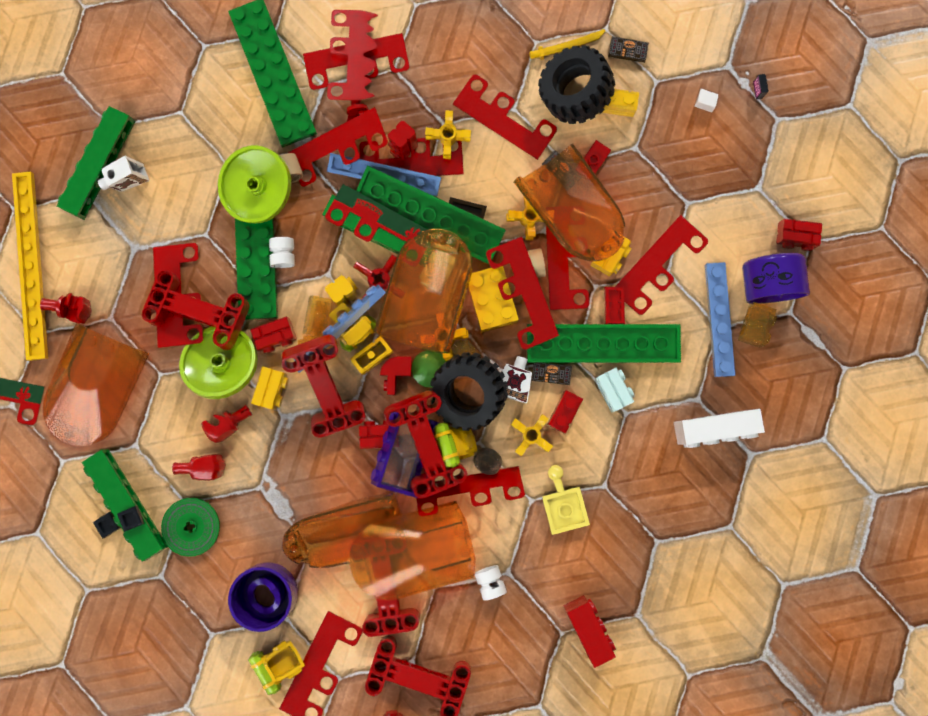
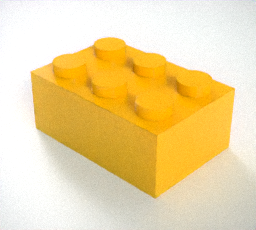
M503 266L497 269L488 268L466 275L467 286L481 333L517 323L519 320L513 298L504 300L498 288V283L507 279ZM507 282L503 286V291L505 294L511 295Z

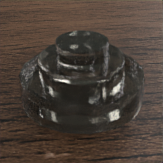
M481 448L474 456L473 461L476 468L484 474H496L502 466L501 456L493 449Z

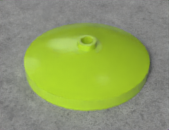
M251 145L240 148L228 157L220 170L218 178L220 201L226 211L240 221L253 224L269 221L282 211L289 199L291 175L288 166L280 155L266 147Z
M215 327L203 330V341L201 343L189 344L184 347L180 357L179 369L184 383L191 391L207 399H222L238 393L250 382L257 368L258 357L253 342L243 331H240L234 347L230 350H223L214 344L212 338ZM199 333L193 336L190 340H196L199 337ZM227 336L221 339V344L227 341Z

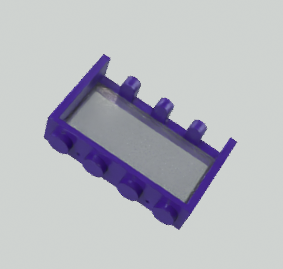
M392 412L389 419H396L398 412ZM428 419L432 432H434L433 428L440 423ZM407 423L398 427L389 425L388 430L383 435L384 443L382 449L377 454L378 462L376 468L371 473V484L417 498L410 487V483L414 477L421 475L423 466Z

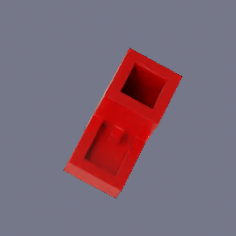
M397 356L390 358L383 364L380 376L387 377V380H384V391H387L388 396H396L397 377H412V357Z

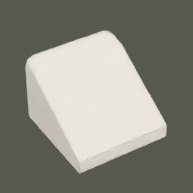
M700 89L694 107L713 112L717 104L718 94Z

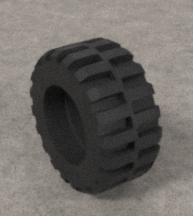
M572 46V49L565 48L562 50V53H556L553 56L554 58L546 63V68L540 74L542 78L539 79L538 86L540 88L538 91L542 98L541 100L555 118L564 123L568 121L569 124H576L577 121L584 123L589 118L592 120L596 118V114H601L605 110L604 107L608 106L611 102L610 96L613 97L615 92V78L606 59L595 48L590 49L589 46H582V48ZM590 75L588 84L581 91L573 95H563L566 86L574 78Z
M469 352L453 356L435 372V377L431 380L430 385L432 388L430 390L434 391L442 402L436 414L438 416L441 415L446 424L449 422L453 424L452 427L455 429L462 427L463 431H469L471 428L475 431L479 430L482 426L486 427L505 406L508 393L505 392L508 388L507 382H503L505 375L503 371L499 372L497 370L499 366L496 363L492 364L489 362L490 358L487 356L481 358L479 353L470 355ZM458 376H467L479 383L484 392V403L481 406H469L457 397L454 390V381ZM435 397L431 400V404L435 402Z

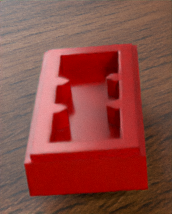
M596 140L576 168V171L590 182L610 154L611 149Z
M604 287L605 324H625L624 287Z

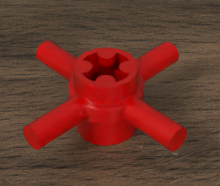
M393 254L382 269L370 270L358 261L354 264L353 268L368 277L370 287L380 285L383 290H388L400 299L404 296L405 292L391 284L389 272L398 260ZM377 275H381L382 279L386 280L383 284L381 282H378L377 285L374 283Z

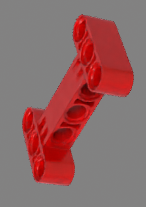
M169 270L160 271L142 310V318L153 326H161L165 322L168 312L215 327L212 338L214 344L223 350L232 349L250 307L249 302L241 294L234 293L229 296L225 307L222 308L178 293L177 291L180 286L179 278ZM171 277V281L166 284V280ZM164 295V298L158 302L159 297ZM241 300L242 304L235 308L236 302ZM156 312V317L151 319L152 314ZM235 318L234 323L228 326L229 320ZM227 336V341L221 344V339Z
M329 334L290 347L282 353V368L289 373L304 369L323 412L317 413L311 418L312 434L318 438L326 437L361 424L366 418L362 402L354 400L343 404L325 362L336 357L338 354L337 339ZM326 345H333L330 349L324 348ZM309 351L314 352V354L311 356H308L305 353ZM289 358L295 359L294 362H287L286 360ZM323 424L322 427H317L316 425Z
M431 390L389 405L383 413L388 425L392 427H398L407 423L425 473L414 477L410 483L413 493L420 499L427 498L463 483L468 476L467 470L461 463L452 468L446 467L426 416L439 410L442 404L440 397ZM435 397V402L432 405H427L428 398ZM410 405H417L414 412H408ZM392 412H398L396 419H389V415ZM456 469H461V472L458 475H453V472ZM437 477H443L441 482L435 483ZM425 484L422 490H416L418 485Z
M401 531L359 537L354 540L350 547V553L354 558L370 557L379 613L369 614L362 625V631L368 637L409 632L415 630L419 625L420 613L417 609H400L392 554L403 552L408 544L407 535ZM400 538L404 544L397 546L394 543V539ZM381 541L384 544V548L378 549L374 543ZM362 544L365 551H357L355 545ZM412 616L416 621L410 623L406 620V617ZM388 619H393V620H395V621H396V625H394V626L389 625V624L387 623V620H388ZM374 622L377 627L370 628L367 623Z
M389 635L384 636L379 642L365 683L367 694L370 696L379 695L385 680L442 699L440 715L458 716L471 676L470 665L466 661H458L453 667L451 676L393 657L397 647L396 639ZM389 642L393 648L389 651L385 650L382 644ZM382 661L386 664V668L379 669L376 663ZM459 668H465L467 674L460 676L456 671ZM373 680L377 681L380 687L372 688L370 682ZM453 687H458L461 692L458 695H454L450 690ZM450 706L455 711L452 714H447L444 709Z

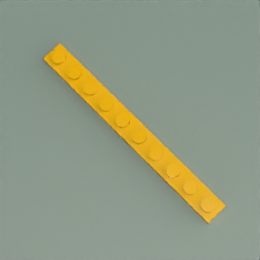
M31 171L12 173L26 361L48 359L45 310L40 309V301L44 298L35 179L34 173Z

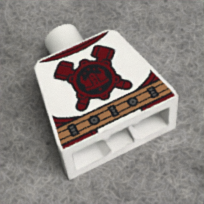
M123 156L102 168L104 178L98 180V184L102 190L112 188L118 191H125L148 182L149 178L143 163Z
M517 356L514 366L505 365L503 369L505 375L503 382L506 381L508 388L505 390L508 393L507 398L526 404L528 402L532 372L525 370L528 359Z

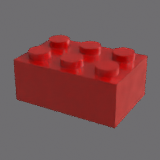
M583 595L563 605L593 667L596 668L616 658L613 652L616 650V647L609 635L604 634L607 632V629L600 617L595 616L598 611L591 599L587 600Z

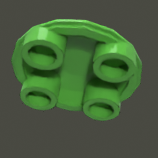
M426 350L415 357L411 371L413 378L418 384L432 388L430 383L432 378L435 377V372L447 362L443 359V354L436 350Z

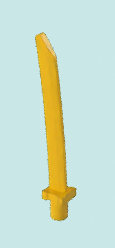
M605 29L550 47L543 48V46H539L538 50L529 52L530 59L539 58L544 60L545 56L562 52L565 48L572 49V46H581L596 41L605 33Z

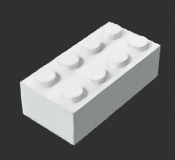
M761 409L674 422L677 444L684 445V448L699 447L701 442H703V445L718 444L720 439H722V442L737 441L739 436H741V439L759 437L758 433L765 432Z

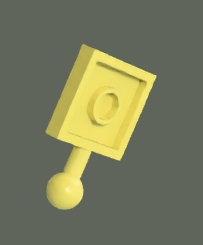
M558 465L551 466L548 470V476L554 480L557 492L542 496L551 534L554 535L590 525L580 487L564 490L561 480L563 469Z

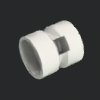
M290 237L270 238L269 248L273 252L270 255V267H274V265L275 268L294 267L295 255L291 253L294 249V239Z
M498 565L486 567L474 573L477 584L482 586L479 590L483 600L494 599L507 592L504 581L500 580L502 575Z

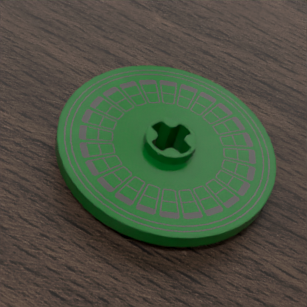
M185 498L175 502L167 509L161 523V533L166 545L176 554L187 557L197 556L208 551L215 544L220 532V520L216 510L208 502L199 498ZM189 522L195 525L192 531L186 528L189 526Z

